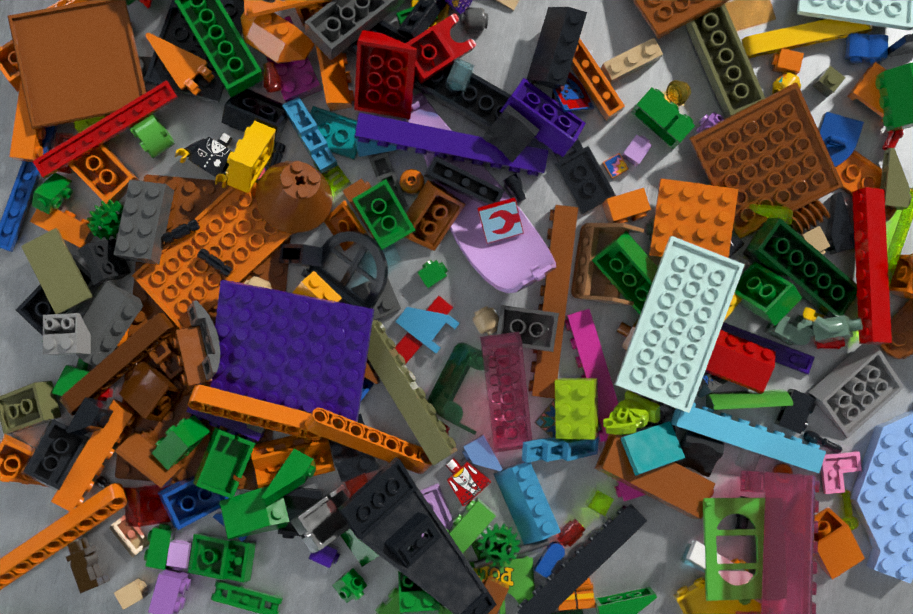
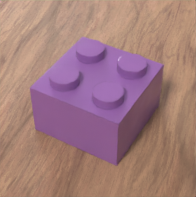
M171 567L160 572L148 613L178 614L180 609L183 610L186 603V598H184L185 591L189 590L192 581L189 579L190 573L173 570Z

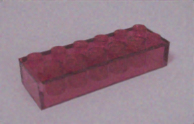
M513 332L480 337L494 452L522 449L523 442L532 441L520 333Z

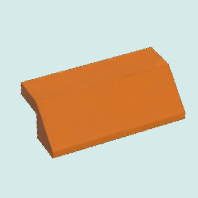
M292 435L255 444L251 458L258 488L270 485L293 449L314 459L316 471L313 476L335 471L328 439L321 437L320 440L314 441Z

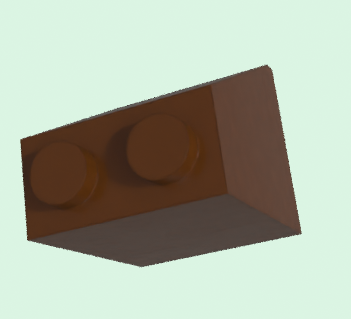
M141 362L135 366L129 380L123 383L119 395L143 418L162 422L184 389L152 365Z

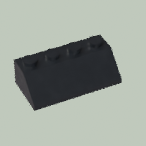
M548 7L526 80L563 92L587 12L571 7Z

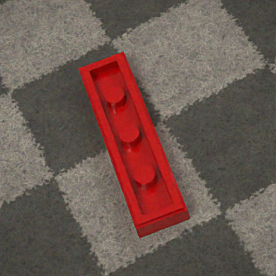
M438 296L426 311L448 315L453 307L442 297ZM407 332L395 349L398 354L403 356L406 365L423 343Z

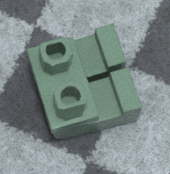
M797 315L794 322H788L790 317L785 316L776 326L768 322L764 330L765 333L787 345H806L810 341V336H814L812 321L804 319L801 315Z

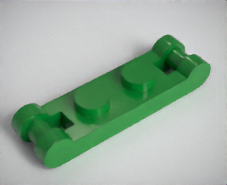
M223 580L215 581L214 586L216 589L212 593L211 600L259 614H279L278 607L282 603L283 597L234 585ZM223 589L228 591L227 596L222 595ZM266 601L271 602L270 608L265 607Z

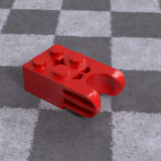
M455 13L406 43L417 48L415 76L421 84L471 52L477 45L472 39L457 43L451 38L450 30L459 21V17ZM425 52H426V54H427V53H430V54H431L430 58H428V57H426V56L424 55Z

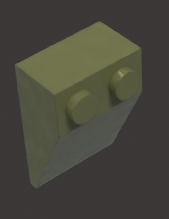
M52 380L35 382L0 396V422L3 434H11L48 423L52 419L61 418L56 394H52L54 389Z

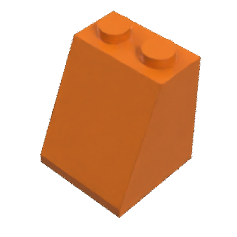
M829 507L808 519L799 531V534L822 570L832 580L865 559L848 524Z

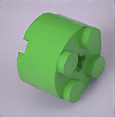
M154 114L130 128L133 135L141 141L139 144L143 150L148 152L153 159L175 145L169 132L158 122L160 120Z

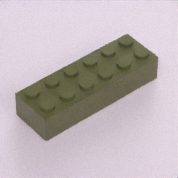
M725 4L685 25L725 119L765 98Z

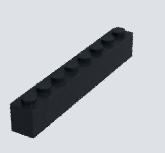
M632 504L628 507L623 505L616 512L618 516L614 520L609 518L602 525L604 529L600 533L596 531L589 538L591 542L586 547L582 544L574 552L576 556L572 560L568 558L560 565L563 569L558 573L554 571L546 579L548 583L544 587L539 585L532 592L534 596L529 601L524 599L517 606L520 609L517 611V614H552L630 539L647 520Z

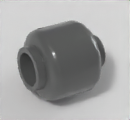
M467 7L464 14L460 15V25L464 26L466 32L482 33L488 26V13H485L483 8Z

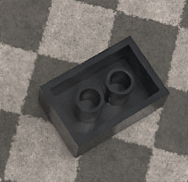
M54 419L50 420L20 473L54 490H60L89 437L70 434L66 432L68 426Z

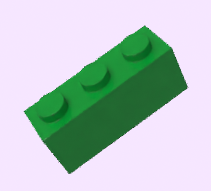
M912 62L885 70L876 76L875 84L880 92L879 104L883 108V123L887 127V132L913 127Z

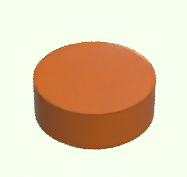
M780 463L774 466L772 476L777 482L787 483L792 479L793 471L790 466Z

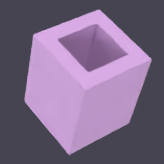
M636 135L622 154V158L637 167L652 147L650 140L645 136Z
M176 539L171 541L166 566H172L173 570L180 571L187 568L190 561L192 542Z

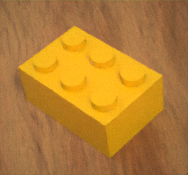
M254 121L251 127L246 128L243 139L238 140L235 151L230 152L228 156L227 185L246 193L250 192L271 158L276 129Z

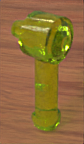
M845 490L844 493H841L845 517L842 520L848 524L852 531L858 528L859 522L853 516L851 492Z

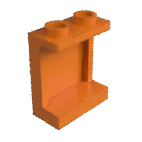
M875 62L868 67L847 97L852 101L856 98L880 115L883 122L884 112L879 104L880 92L876 88L875 81L876 76L886 69Z

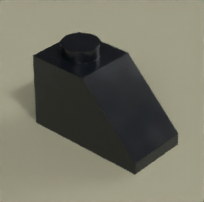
M85 397L66 432L85 435L103 429L108 423L113 410L98 399Z

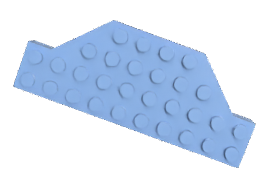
M913 410L902 413L887 422L875 426L861 464L862 471L858 472L849 497L872 546L866 566L910 584L913 580Z

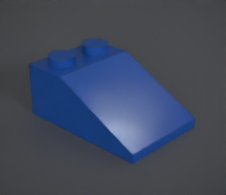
M195 475L157 492L173 527L177 530L220 508L219 502L228 499V497L195 486L192 483Z

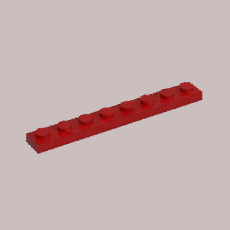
M166 80L35 159L33 163L42 178L46 179L172 103L178 97Z

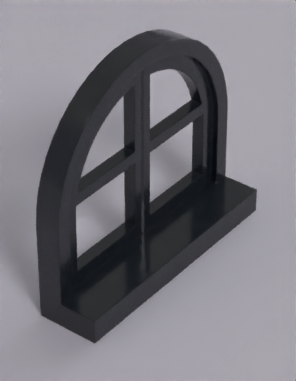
M347 231L333 235L321 247L323 248L321 266L304 268L301 275L306 278L315 271L342 298L340 303L373 309L385 289L388 279V265L384 252L374 239L364 233ZM346 241L361 244L353 261L335 247ZM367 250L370 251L376 263V279L359 267ZM331 252L350 265L341 282L323 269ZM355 271H358L374 284L366 300H363L347 287Z

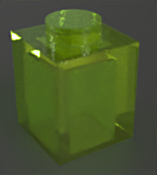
M594 488L585 505L606 516L614 499Z

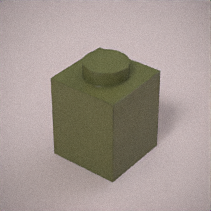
M830 66L823 71L812 86L825 97H828L836 91L846 77Z

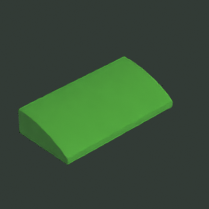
M765 389L762 394L753 390L711 392L706 395V407L713 410L793 406L792 398L784 389Z

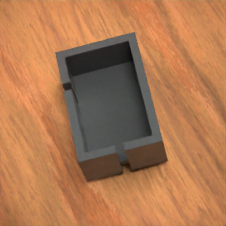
M344 485L335 488L290 521L299 535L304 534L305 537L302 540L311 553L320 551L350 528L338 511V508L351 497Z

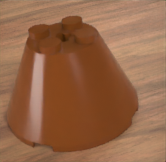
M285 161L273 165L261 176L256 188V201L260 214L272 227L282 232L291 234L310 232L326 220L332 207L333 196L327 179L319 170L301 161Z

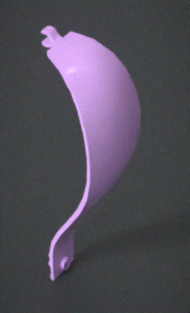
M423 93L413 96L411 119L403 118L405 122L452 131ZM427 152L423 156L428 167L434 154ZM448 156L442 159L504 190L484 166L471 164L472 161L469 160L456 162L453 161V157ZM432 180V182L442 186L466 204L450 227V231L472 267L493 287L505 293H516L542 280L556 268V262L549 248L518 205L524 234L487 244L477 209L484 205ZM504 191L500 201L510 199L511 197Z

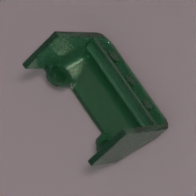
M458 343L447 360L427 401L435 408V414L475 435L477 432L475 429L460 422L463 416V409L459 404L453 402L470 367L476 370H484L489 366L491 360L507 369L511 365L467 343Z

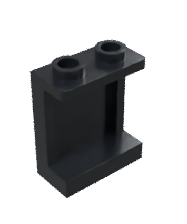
M297 487L284 495L289 523L285 528L278 529V534H282L283 538L293 539L294 536H301V539L305 537L304 534L299 535L290 521L322 499L324 489Z

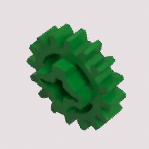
M110 199L107 204L101 201L100 207L95 205L96 210L89 212L92 217L87 218L89 222L87 226L92 234L98 236L99 239L105 237L106 240H109L110 236H113L115 239L119 231L124 205L120 204L117 200L113 203Z
M498 523L494 524V528L490 525L487 526V531L484 530L481 533L483 537L478 539V542L482 543L478 546V550H483L480 556L487 557L486 563L490 560L493 561V566L499 562L500 566L503 567L505 561L508 565L511 564V558L515 560L517 557L516 553L520 551V548L517 547L520 544V540H515L518 533L512 534V527L506 529L504 523L501 527H499ZM489 537L491 543L487 547V538ZM496 542H497L498 544H503L502 547H501L500 545H499V546H495ZM511 543L512 548L511 552L509 553V549L507 546Z

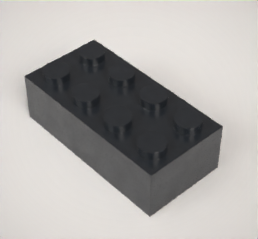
M71 254L91 294H93L102 283L94 285L91 280L89 267L78 256ZM41 285L16 309L42 336L43 315L55 314ZM83 303L62 314L75 313Z

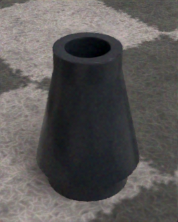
M516 173L503 180L505 184L503 186L513 198L515 197L516 203L527 198L521 178Z

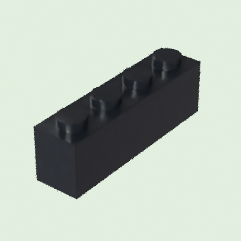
M436 156L431 159L424 174L425 177L484 206L500 202L505 191Z

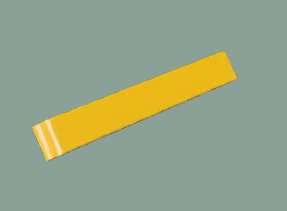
M824 19L747 36L741 39L749 59L777 53L781 48L791 50L846 38L849 34H864L872 31L873 25Z

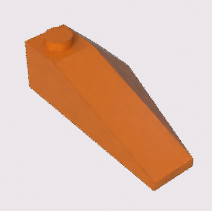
M4 434L0 441V481L48 487L20 473L34 448Z

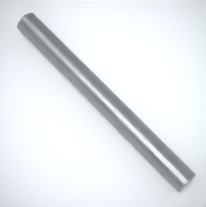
M548 539L519 547L520 551L516 553L517 556L549 546ZM487 558L475 561V569L491 565L493 561L490 560L486 563Z

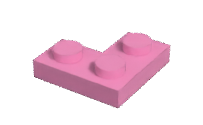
M859 451L825 454L821 466L824 494L845 492L843 473L862 471Z

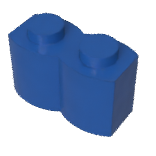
M849 34L846 37L845 60H851L853 64H859L863 61H870V64L875 62L881 64L882 61L888 58L889 36L881 34Z

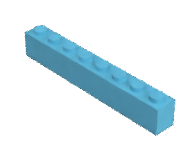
M693 403L690 413L675 408L671 424L818 474L820 473L826 451L819 449L820 445L808 442V445L802 443L803 440L791 436L788 439L784 437L785 433L775 430L773 433L767 432V427L758 424L755 427L749 426V421L738 418V421L731 420V415L722 412L720 415L713 413V409L704 406L702 409L696 408V403Z

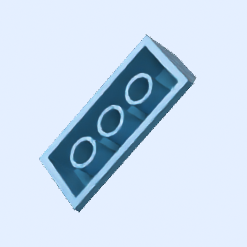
M521 461L493 473L524 545L547 539L561 532L531 462L525 463Z

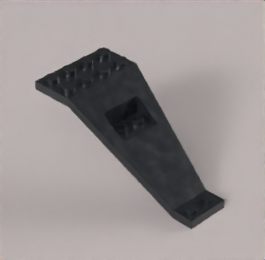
M395 457L338 508V511L357 539L451 613L488 614L497 605L399 458Z

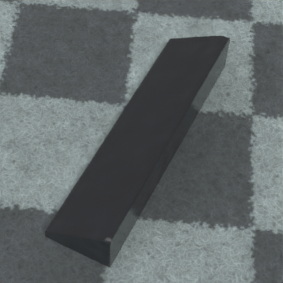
M419 0L398 28V33L409 40L417 37L430 27L447 3L444 0Z

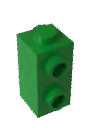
M54 173L33 192L32 207L47 214L58 209L65 199L68 200L72 195V180Z
M159 523V525L149 531L148 541H150L149 549H146L144 555L145 567L162 570L169 567L166 566L169 545L175 538L176 528H171L170 524Z

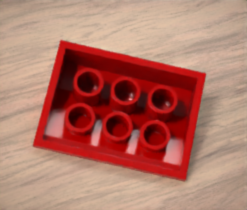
M362 30L357 41L354 110L411 119L417 48L382 33Z

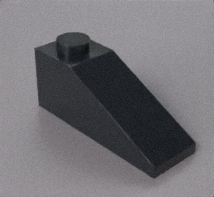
M838 192L831 197L830 218L827 222L825 234L830 244V247L826 249L828 252L830 251L831 255L855 248L852 223L842 192Z

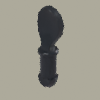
M804 432L803 437L807 442L820 443L822 447H826L834 451V453H841L843 450L839 444L837 445L827 440V438L823 439L816 432Z

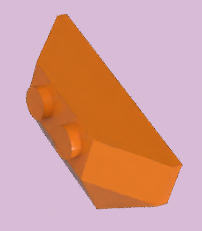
M244 11L240 17L244 42L276 63L305 60L315 46L301 30L274 12L247 18Z

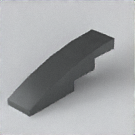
M387 152L368 155L378 183L386 179L402 208L407 207L406 199Z

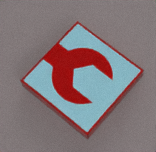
M515 197L477 208L487 244L524 234Z

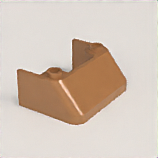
M585 223L581 227L571 289L573 297L601 303L633 306L634 302L620 299V292L614 285H610L609 279L595 265L592 259L625 231L628 233H644V229L625 223Z

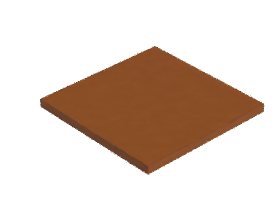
M92 0L7 16L33 130L107 116L146 93L126 0Z

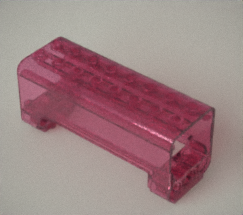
M741 471L740 491L765 493L761 612L736 611V614H816V604L812 602V595L817 593V583L813 581V574H817V562L813 561L814 554L818 553V541H814V533H818V521H815V513H819V501L815 500V493L819 492L820 482L816 480L815 475Z

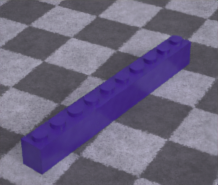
M360 112L357 116L354 138H357L358 142L369 144L372 141L377 142V146L380 147L396 146V149L400 151L413 149L416 154L426 155L428 152L441 159H445L446 156L453 157V161L456 162L469 160L472 161L471 164L483 166V163L489 164L492 169L501 170L504 167L509 168V172L513 173L525 171L528 176L538 177L539 174L545 173L549 151L526 146L512 163L501 150L480 136Z

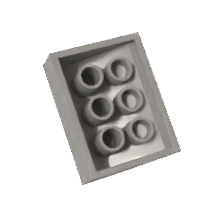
M862 344L808 393L811 397L816 398L815 403L842 434L849 438L898 394L904 386L880 349L870 344Z

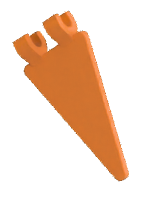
M146 33V38L181 90L187 87L196 96L201 90L192 80L199 73L208 82L214 78L211 74L212 72L206 67L208 65L206 60L151 33Z

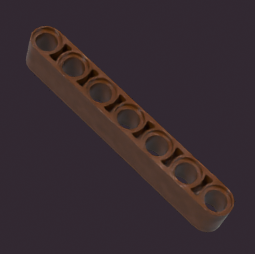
M164 313L155 315L64 393L60 398V402L70 415L74 416L85 397L97 399L174 332L175 327Z

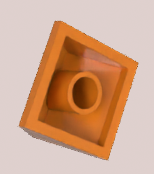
M346 201L338 205L324 221L333 235L347 231H357L368 235ZM346 241L339 245L346 251L357 244V242Z

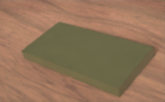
M57 228L21 246L55 314H62L93 298Z

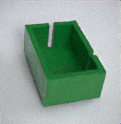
M653 87L650 88L631 111L636 118L673 150L696 126L693 124L691 117L686 114L681 115L678 106L673 102H668L664 98V94Z
M215 428L192 483L197 487L233 499L240 483L233 476L242 478L255 443Z

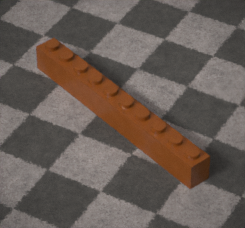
M555 205L554 209H550L549 221H552V227L548 228L547 239L550 240L548 248L554 257L556 268L546 275L545 284L541 285L540 296H543L542 304L538 305V310L559 313L554 351L533 349L536 358L535 361L531 362L530 372L534 374L533 380H529L528 391L531 392V396L555 399V380L558 379L578 207Z

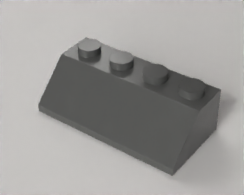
M105 281L82 317L91 334V354L77 356L94 367L109 356L142 309L143 305L140 298Z

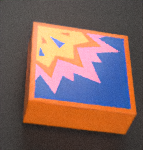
M620 153L602 163L611 179L629 170Z

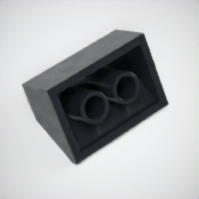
M246 89L230 97L225 103L221 123L245 132L247 127H251L253 122L257 121L276 129L275 144L284 130L288 117L282 107V103Z

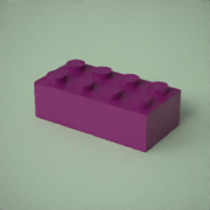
M290 16L283 18L293 24ZM266 56L286 103L297 97L303 99L322 91L308 56L305 60L276 63Z

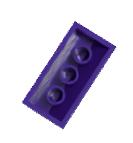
M525 78L522 79L500 110L502 113L508 105L514 108L539 129L535 138L562 157L575 143L586 124L573 113L564 112L558 102Z

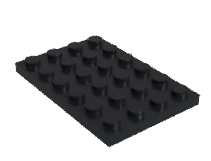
M172 0L159 38L206 60L208 63L206 67L212 72L211 74L214 78L208 82L199 73L192 80L201 90L196 96L187 87L181 90L154 50L144 81L158 86L167 80L176 92L219 104L224 85L174 0ZM220 0L242 37L243 30L240 17L244 13V0Z

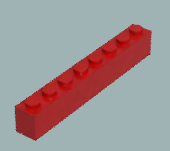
M864 187L852 191L858 318L861 319L863 329L858 332L859 344L881 345L892 343L884 189Z

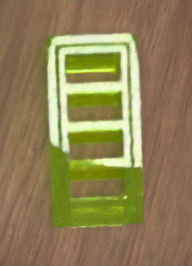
M338 164L327 174L321 173L335 194L351 184ZM338 171L339 174L336 175L334 178H332L331 180L328 178ZM342 177L343 180L334 186L333 183Z
M750 204L749 206L757 214L767 218H781L785 223L791 225L793 211L788 207Z

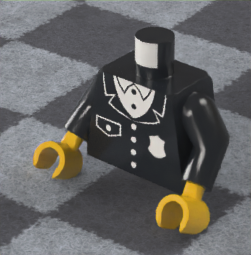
M224 132L218 141L211 137L203 138L184 149H177L175 158L182 156L180 162L184 163L186 158L189 157V161L215 177V185L218 182H223L222 187L225 188L228 179L226 171L229 166L227 159L230 152H232L227 147L233 138Z

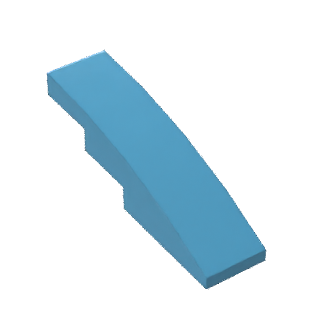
M300 97L283 104L282 107L319 172L323 173L337 166V160L329 150L326 140L318 130L317 123Z
M599 436L596 439H556V437L523 442L522 461L525 463L538 460L550 462L559 459L571 461L598 454Z

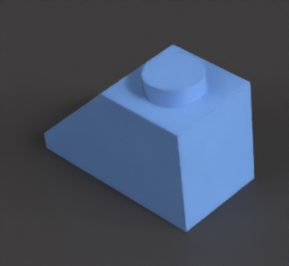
M484 434L463 445L465 450L462 453L467 461L471 460L473 464L493 470H503Z

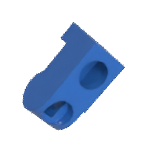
M557 541L551 542L535 564L534 570L548 578L554 572L552 569L557 561L561 560L565 555L563 545Z

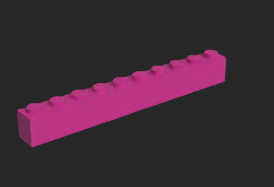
M590 309L567 315V320H565L564 324L566 330L570 331L572 338L569 340L572 349H576L578 355L575 357L578 368H582L583 375H581V378H598V424L600 427L598 434L600 441H604L605 444L609 434H606L603 420L609 418L610 413L618 405V400ZM616 480L615 492L617 497H621L623 501L645 495Z

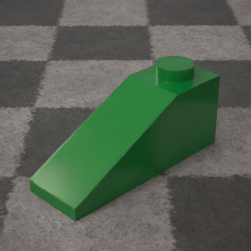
M293 449L262 495L263 503L266 506L272 504L304 484L308 478H311L316 471L314 459Z

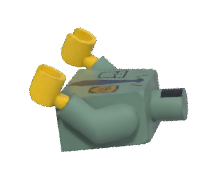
M805 307L803 311L804 319L812 321L815 340L822 344L853 337L852 331L863 329L860 318L850 320L849 317L843 315L824 319L825 315L815 313L814 309Z

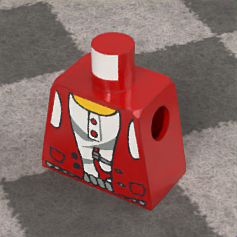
M452 458L445 465L452 473L447 478V481L463 506L467 505L491 483V480L468 461L460 465Z

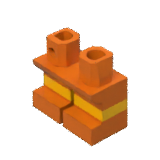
M590 577L558 607V610H574L576 605L578 609L596 608L593 583L590 581Z

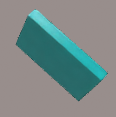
M312 106L310 114L317 123L318 130L326 140L331 153L355 160L357 147L354 133L357 120Z
M670 421L620 438L635 476L685 458Z

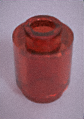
M576 519L570 520L560 529L561 532L558 533L559 537L557 539L564 547L567 545L571 547L584 535L583 532L586 529Z

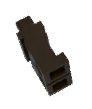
M87 537L67 544L71 555L66 556L67 562L71 561V570L80 594L110 581L108 573L102 575L98 565V555L94 552L97 550L96 546L90 547Z

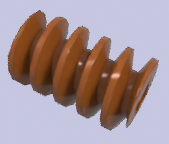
M816 200L798 209V211L792 212L791 215H786L784 220L793 230L803 234V227L808 231L810 230L809 224L816 227V220L819 223H823L822 216L828 220L830 215L826 207Z

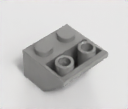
M79 313L43 315L42 354L55 356L91 354V334Z

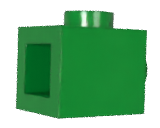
M429 260L422 265L423 269L417 272L429 290L447 278L446 272L448 270L443 262L438 263L437 260L434 262Z

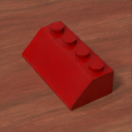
M720 330L705 372L762 394L775 368L776 351Z

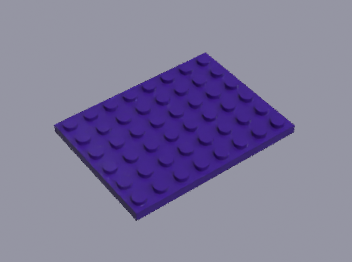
M222 280L220 282L215 323L220 344V362L216 374L212 377V384L209 387L312 413L316 408H322L358 422L374 309Z

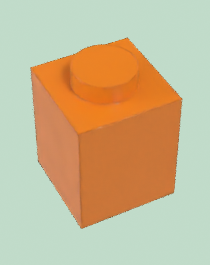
M781 48L773 55L771 62L774 65L773 71L778 73L790 72L797 75L801 69L804 53Z

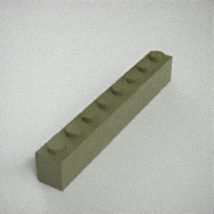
M373 320L367 358L434 466L458 451L456 443L445 431V424L437 418L433 405L426 400L424 390L418 387L414 374L407 369L405 359L396 351L394 341L388 338L384 325L378 320Z

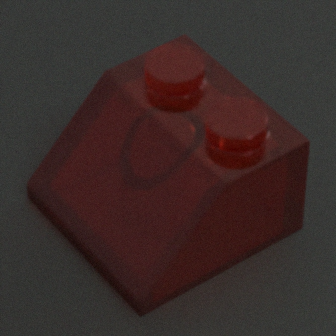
M156 484L124 487L127 499L125 506L126 526L142 527L171 522L157 493L170 485L163 488Z

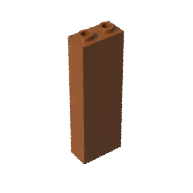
M608 435L594 469L692 519H702L703 499L713 496L714 482L675 462L635 476L620 439L624 436Z

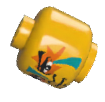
M790 72L782 73L773 82L772 93L774 94L795 82L801 89L799 77Z

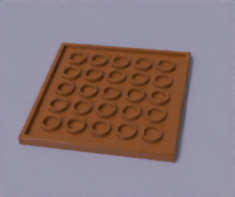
M796 82L689 138L710 184L738 189L733 231L740 239L757 231L768 218H782L843 187L842 181Z

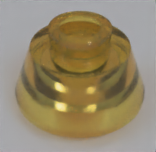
M673 80L666 89L668 100L677 106L685 104L691 95V88L684 81Z

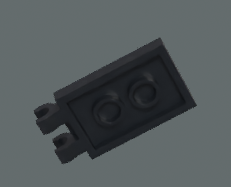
M577 138L572 145L574 151L564 155V157L554 153L559 161L555 164V167L581 214H584L602 204L606 199L616 196L590 147L583 148Z

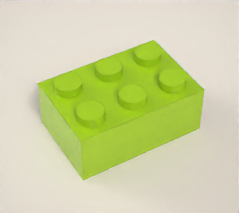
M558 378L555 380L556 439H596L599 436L598 378Z

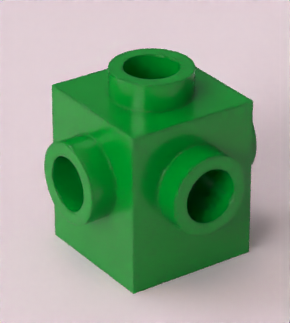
M352 568L343 574L332 586L339 596L348 603L353 599L355 601L360 599L364 595L363 590L368 585L363 577Z

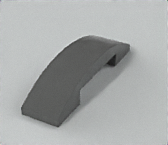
M193 301L187 308L191 326L200 327L207 356L202 361L206 380H210L216 374L219 367V338L206 310L198 301Z

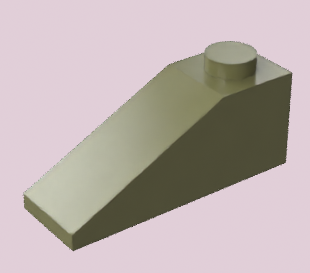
M889 148L884 151L880 189H884L886 209L903 210L908 208L912 200L910 187L895 148Z

